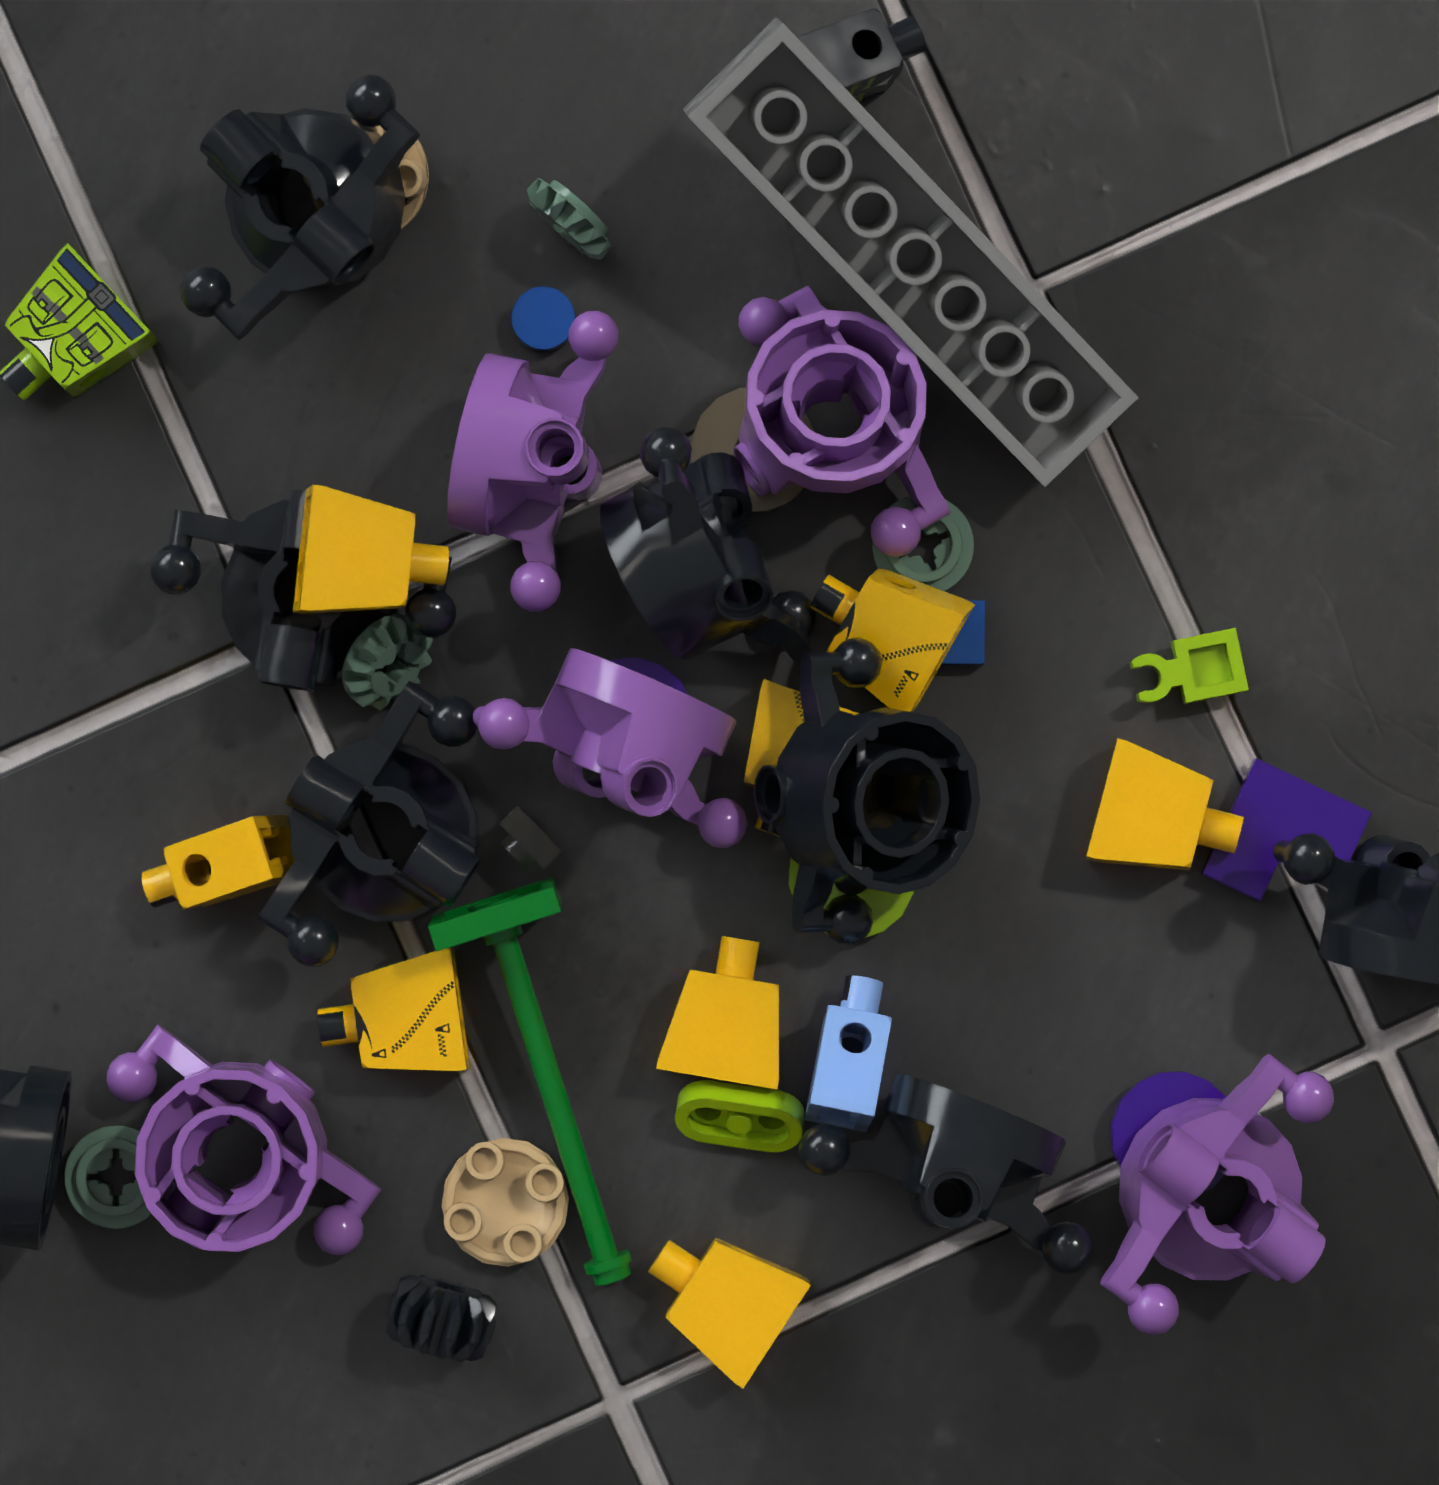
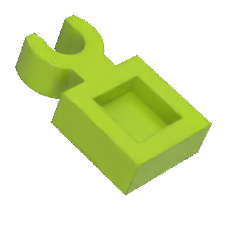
M1236 628L1173 640L1170 643L1174 659L1165 660L1159 655L1148 653L1139 655L1129 662L1131 670L1149 667L1155 670L1158 675V685L1154 690H1145L1136 694L1137 702L1154 703L1165 697L1171 688L1179 686L1183 704L1233 695L1249 690Z

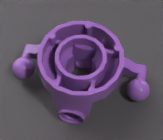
M809 286L799 289L778 302L767 297L752 299L742 308L739 314L738 326L742 336L749 343L761 348L748 372L745 412L738 437L740 444L733 448L734 457L741 462L748 485L759 497L769 492L776 495L794 484L816 492L851 493L881 483L896 470L917 508L911 511L900 507L884 509L873 520L871 537L875 547L885 555L899 557L909 554L917 547L921 539V530L951 514L950 508L937 488L932 473L919 449L921 430L926 414L927 383L914 351L888 325L859 312L827 310L821 305ZM848 393L862 424L849 437L833 438L816 434L801 420L805 412L813 405L824 401L837 403L841 400L842 394Z
M587 311L573 320L569 328L568 341L571 349L579 358L564 370L560 378L532 374L529 361L494 353L485 354L477 367L470 386L458 429L448 488L447 518L450 528L485 536L496 534L521 541L523 555L527 563L522 564L514 572L510 580V592L513 600L519 607L529 612H540L550 608L557 601L561 592L555 536L566 503L580 502L590 498L598 490L602 481V467L599 459L587 445L582 435L586 401L605 372L608 356L615 350L619 342V330L616 322L608 314L601 311ZM573 455L565 465L557 467L564 457ZM587 467V472L580 482L573 485L567 484L581 476Z
M570 648L543 707H523L513 699L501 698L486 704V706H480L474 711L473 721L478 726L482 739L494 749H511L520 745L522 741L539 742L555 750L553 757L554 773L559 782L567 788L592 797L601 798L606 796L617 807L642 816L652 817L661 815L669 809L675 816L697 825L701 837L712 847L728 848L739 843L746 834L748 820L745 810L740 804L728 798H718L704 804L700 802L692 783L688 780L698 758L711 755L722 757L737 721L726 713L679 690L596 655ZM582 768L596 773L590 779L585 780ZM631 790L640 794L633 798Z
M158 1024L137 1052L121 1054L110 1063L106 1074L109 1091L117 1099L125 1103H137L145 1100L152 1094L157 1084L155 1064L160 1058L164 1059L184 1076L183 1080L173 1086L151 1107L136 1140L135 1177L146 1208L170 1235L185 1241L197 1249L208 1251L241 1252L274 1240L303 1213L318 1180L323 1179L349 1197L343 1205L329 1206L317 1215L313 1223V1236L316 1244L324 1252L340 1256L352 1252L359 1246L364 1230L361 1218L379 1195L381 1188L327 1150V1138L315 1105L310 1101L316 1093L292 1072L271 1059L268 1060L265 1066L258 1063L219 1062L212 1065ZM238 1116L266 1136L270 1144L269 1146L266 1144L261 1148L263 1154L259 1171L251 1178L238 1182L231 1189L234 1194L230 1196L221 1187L194 1169L196 1166L199 1167L206 1162L207 1146L212 1136L221 1128L233 1125L235 1121L232 1117Z
M1267 1054L1261 1059L1252 1073L1237 1085L1225 1099L1192 1098L1161 1110L1136 1133L1120 1170L1119 1203L1129 1231L1120 1245L1115 1260L1103 1275L1100 1284L1128 1305L1130 1321L1138 1331L1147 1335L1166 1333L1175 1325L1179 1315V1304L1176 1295L1168 1287L1161 1284L1141 1286L1136 1283L1151 1258L1162 1266L1192 1280L1227 1281L1252 1271L1276 1282L1283 1278L1287 1282L1294 1284L1304 1278L1315 1266L1325 1248L1326 1239L1323 1234L1317 1231L1319 1223L1301 1204L1303 1177L1292 1145L1269 1119L1258 1112L1269 1101L1275 1091L1279 1089L1283 1092L1285 1109L1293 1119L1301 1123H1314L1322 1120L1330 1113L1334 1104L1333 1089L1324 1076L1316 1072L1296 1074L1272 1055ZM1217 1169L1227 1176H1241L1245 1178L1248 1186V1195L1240 1212L1223 1225H1212L1207 1219L1204 1207L1194 1201L1208 1187Z

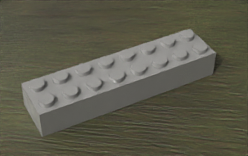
M775 17L683 108V111L690 120L1044 487L1139 398L778 18Z

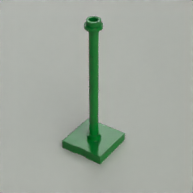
M553 876L433 914L432 922L429 923L428 929L436 951L483 937L485 945H493L593 1259L585 1262L583 1266L586 1275H592L595 1286H601L629 1276L631 1271L628 1263L632 1261L628 1249L617 1250L517 938V936L523 934L522 924L561 912L562 899Z

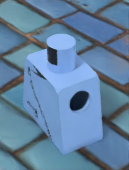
M848 975L845 978L840 1006L828 1005L823 1018L804 1120L866 1132L875 1116L892 1021L891 1017L878 1014L883 982L868 977ZM845 1037L858 1039L863 1044L862 1052H848L841 1045L842 1039Z

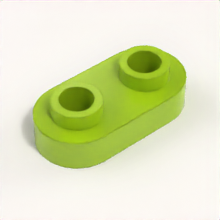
M700 1080L686 1085L680 1091L676 1106L675 1123L685 1136L698 1142L764 1152H783L793 1148L800 1142L803 1133L805 1111L797 1098L781 1090L715 1080Z

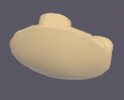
M500 1138L475 1144L457 1160L445 1180L441 1205L444 1214L443 1222L447 1233L464 1252L482 1263L509 1267L533 1261L553 1246L566 1224L569 1195L563 1173L546 1152L527 1141Z

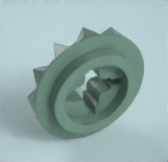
M536 178L527 188L530 205L554 231L558 232L581 254H585L589 258L601 260L612 248V245L605 237L609 233L605 224L584 202L561 183L552 180L548 184L544 180Z
M910 496L895 502L889 507H900L909 511L917 508ZM946 500L951 514L922 530L926 537L935 534L938 537L945 533L948 535V538L941 540L940 545L933 549V557L935 559L933 565L936 570L931 571L929 564L924 563L919 555L910 558L907 555L900 559L899 557L885 555L875 547L872 540L873 555L877 569H887L942 591L948 590L965 575L972 561L974 538L967 518L954 504Z
M403 613L391 614L378 619L357 637L347 653L342 670V682L346 693L362 707L371 705L382 710L391 699L396 700L408 681L414 684H421L418 674L422 668L432 662L427 650L430 648L433 638L417 635L409 627ZM387 665L385 673H383L380 669Z
M121 1125L102 1127L83 1137L72 1150L65 1168L66 1191L74 1208L91 1223L105 1228H126L144 1221L151 1215L150 1211L146 1208L137 1180L123 1186L122 1195L119 1196V1205H116V1194H113L112 1185L107 1182H101V1179H91V1174H99L101 1171L112 1167L113 1158H116V1149H119V1158L122 1159L123 1168L134 1171L135 1174L136 1140L140 1130Z

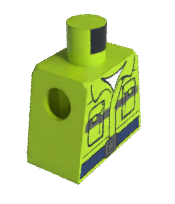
M67 243L8 317L5 326L25 348L0 371V377L23 401L31 396L51 376L72 397H75L151 349L159 340Z

